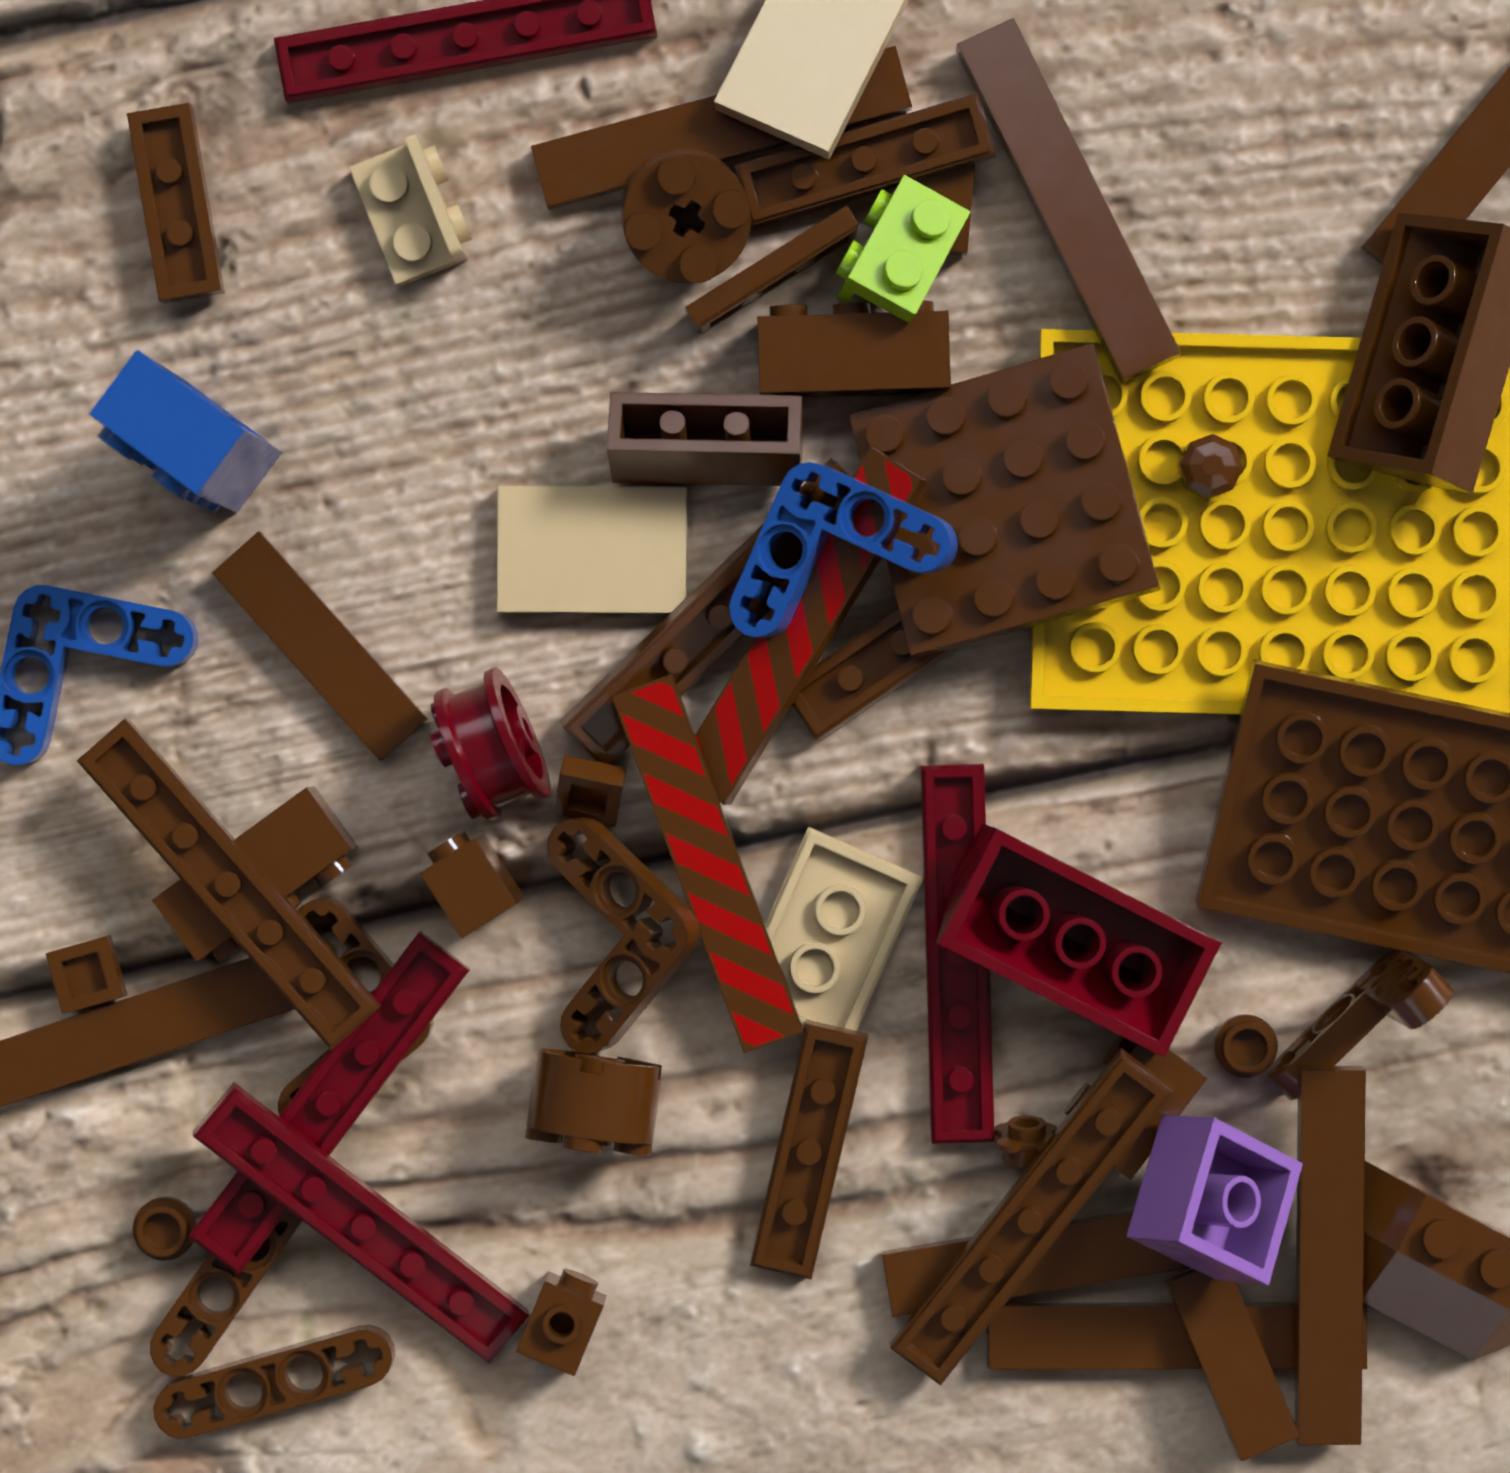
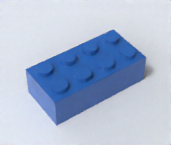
M139 350L134 352L89 413L91 417L104 426L98 434V437L125 458L133 459L140 465L144 464L152 469L154 473L151 477L182 500L186 499L192 504H198L204 509L208 508L214 513L218 511L220 506L238 513L283 453L185 379Z

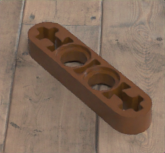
M288 1210L281 1219V1221L288 1223V1227L285 1231H282L279 1225L275 1227L269 1235L270 1248L267 1255L258 1260H250L239 1275L209 1253L156 1329L150 1341L151 1358L161 1372L170 1376H185L193 1373L207 1359L302 1223L300 1218ZM220 1277L231 1285L234 1292V1300L228 1309L213 1311L202 1303L200 1287L205 1279ZM184 1306H186L197 1320L213 1325L216 1329L211 1334L207 1327L203 1325L189 1344L190 1349L196 1353L195 1357L184 1354L177 1361L168 1354L172 1344L166 1339V1335L179 1336L191 1322L193 1317L181 1312Z
M371 1324L359 1325L185 1375L169 1382L156 1397L153 1407L154 1419L159 1429L168 1436L177 1439L191 1438L368 1387L381 1381L391 1369L395 1358V1345L390 1335L382 1328ZM365 1339L369 1348H380L382 1355L375 1360L374 1370L366 1371L362 1362L344 1365L340 1370V1374L345 1380L335 1381L334 1360L326 1348L336 1347V1359L353 1354L358 1347L357 1340ZM298 1356L314 1358L322 1368L323 1377L321 1383L312 1389L304 1390L296 1387L288 1377L290 1361ZM240 1373L253 1375L262 1387L260 1401L249 1407L235 1404L231 1400L227 1388L231 1377ZM213 1381L215 1383V1402L223 1415H214V1403L198 1408L191 1416L192 1423H185L182 1414L171 1415L169 1407L177 1400V1392H183L187 1401H194L204 1398L210 1393L211 1390L206 1382Z

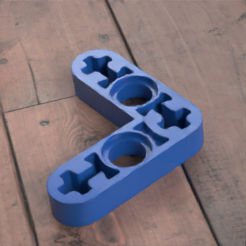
M812 462L798 464L790 469L783 479L734 590L729 606L731 620L739 631L752 637H775L785 631L792 621L830 533L908 570L925 574L941 572L951 564L958 548L956 533L951 525L942 518L838 470ZM818 476H821L819 488L831 495L844 499L838 509L819 502H811L808 508H806L808 497L800 492L802 483L804 481L814 483ZM848 486L851 488V491L845 496V489ZM874 499L882 506L885 520L879 532L873 536L865 537L855 528L853 517L859 504L866 500ZM902 512L907 514V518L901 523ZM837 514V519H836V524H835V523H833V522L831 521V519ZM903 527L914 533L927 534L932 527L934 529L932 540L940 545L936 556L925 554L921 561L917 560L919 555V548L905 540L894 538L899 528ZM792 532L802 543V556L799 562L792 568L782 569L773 559V544L780 535ZM894 538L893 550H891L887 547V545ZM762 570L772 577L789 580L787 589L773 586L769 594L767 605L775 610L772 619H760L755 625L756 613L749 609L750 601L752 598L763 599L772 583L759 579Z
M35 585L25 589L18 596L13 607L0 671V761L10 765H29L40 760L46 754L51 743L70 648L157 666L177 667L186 663L195 654L198 647V632L195 624L186 615L172 610L49 585ZM45 596L51 597L50 605L53 609L60 610L58 623L47 622L42 641L46 642L56 641L54 653L37 647H21L23 635L30 639H37L39 620L29 617V610L32 605H42ZM103 608L114 609L123 621L121 636L110 644L97 642L90 632L92 616ZM136 613L145 614L140 627L165 630L168 621H174V631L179 635H184L182 648L171 647L168 657L161 655L162 646L159 643L137 639L138 652L130 651L129 647L137 633ZM29 657L41 659L49 671V679L46 686L34 694L23 691L16 681L18 665ZM10 698L22 703H43L41 715L36 712L27 713L25 730L35 734V742L33 746H22L19 755L13 753L14 743L5 740L6 729L17 728L22 709H9Z

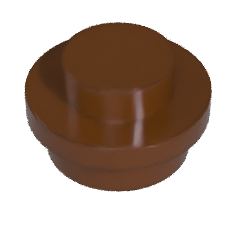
M1250 1014L1233 1016L1219 1027L1215 1035L1214 1053L1219 1064L1227 1072L1237 1077L1251 1078L1261 1075L1271 1067L1277 1056L1278 1041L1276 1034L1266 1021Z
M164 1196L152 1199L141 1207L133 1222L134 1240L139 1249L150 1258L161 1261L176 1259L187 1252L194 1243L188 1236L197 1225L196 1217L191 1208L177 1198Z

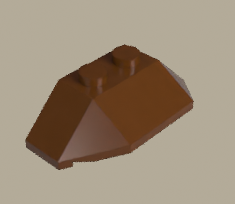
M1365 1160L1363 1303L1472 1360L1510 1346V1235Z

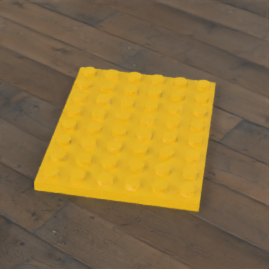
M1041 329L1039 331L1038 359L1091 343L1096 348L1161 590L1031 626L1029 709L1240 715L1252 661L1255 659L1510 713V367L1472 494L1417 484L1338 461L1327 456L1361 338L1171 332L1181 351L1179 357L1121 384L1095 330ZM1215 434L1236 445L1243 469L1233 490L1205 499L1184 488L1177 464L1189 442Z

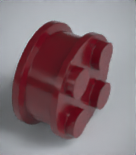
M497 667L484 672L483 683L457 694H454L448 688L435 692L434 703L430 705L434 721L438 729L430 732L434 750L444 767L454 766L461 781L458 784L459 795L468 815L472 819L483 816L488 821L501 817L503 805L529 794L539 801L551 795V783L547 766L531 722L514 688L503 672Z

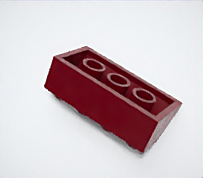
M982 824L954 879L936 942L1164 1058L1222 942L1037 848L985 824Z

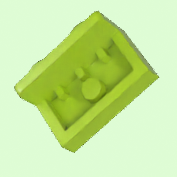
M903 175L893 195L881 189L863 222L874 228L867 243L864 246L853 240L835 273L846 279L836 299L848 303L855 293L910 324L971 211L906 175Z

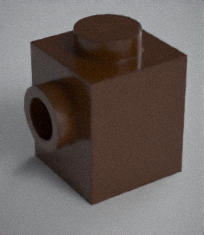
M563 1269L561 1276L549 1271L516 1352L575 1376L607 1296L596 1291L598 1282L570 1269Z

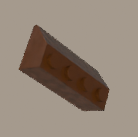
M1398 212L1330 444L1328 457L1417 484L1473 494L1510 367L1509 226L1502 223Z

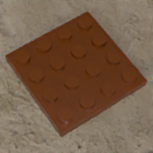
M1093 343L951 384L950 389H934L849 414L860 460L862 461L869 447H873L927 480L928 483L914 506L942 518L951 525L957 536L958 548L954 560L947 568L938 573L925 574L911 571L886 559L910 655L914 659L1161 590L1098 355ZM900 527L894 537L919 548L917 560L921 561L925 554L936 556L940 547L939 544L932 540L934 532L932 527L927 534L914 533ZM894 538L888 547L891 550H893Z

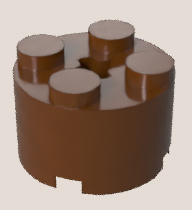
M693 148L675 149L647 159L631 175L622 195L621 222L630 250L647 270L660 278L672 282L704 283L728 269L742 253L749 237L751 210L743 186L725 163L701 150ZM691 200L697 202L695 211L700 218L699 223L696 226L686 224L681 230L675 229L676 221L670 212L674 204L685 208Z
M549 1048L538 1050L525 1138L542 1142L562 1143L563 1135H565L563 1148L570 1150L601 1153L602 1146H612V1142H614L613 1151L651 1156L662 1080L660 1078L662 1065L619 1056L615 1059L595 1056L596 1053L583 1054L573 1050Z

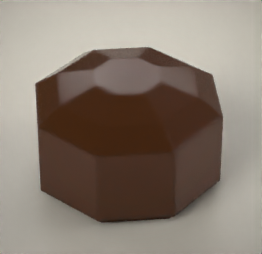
M1211 434L1189 442L1186 445L1177 464V469L1186 490L1209 499L1233 490L1243 465L1234 443Z

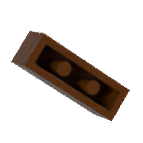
M923 300L910 324L890 312L871 313V304L863 302L834 304L833 314L808 315L807 305H775L769 307L770 316H757L759 395L802 396V398L914 395L934 389L951 388L949 311H934L933 301Z
M610 392L607 455L612 483L781 486L789 470L802 463V396Z
M315 786L304 788L235 839L295 908L301 904L295 895L296 892L314 879L321 888L332 882L352 867L346 856L358 848V845ZM181 879L152 899L196 962L213 954L220 963L241 948Z

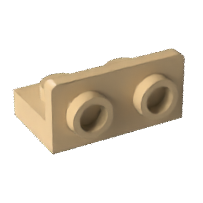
M417 134L404 138L406 145L349 167L398 288L468 260L462 243L472 240L459 204L447 208L438 185L449 181L436 146L433 145L424 149Z

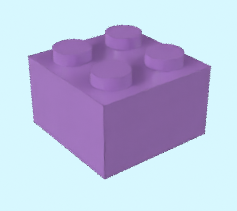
M1162 1115L1126 1237L1215 1280L1269 1286L1303 1163L1214 1117Z

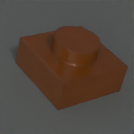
M564 755L559 774L554 814L571 818H594L604 825L615 827L620 810L626 768L605 764L598 760H586Z
M111 935L45 953L62 1014L128 995Z

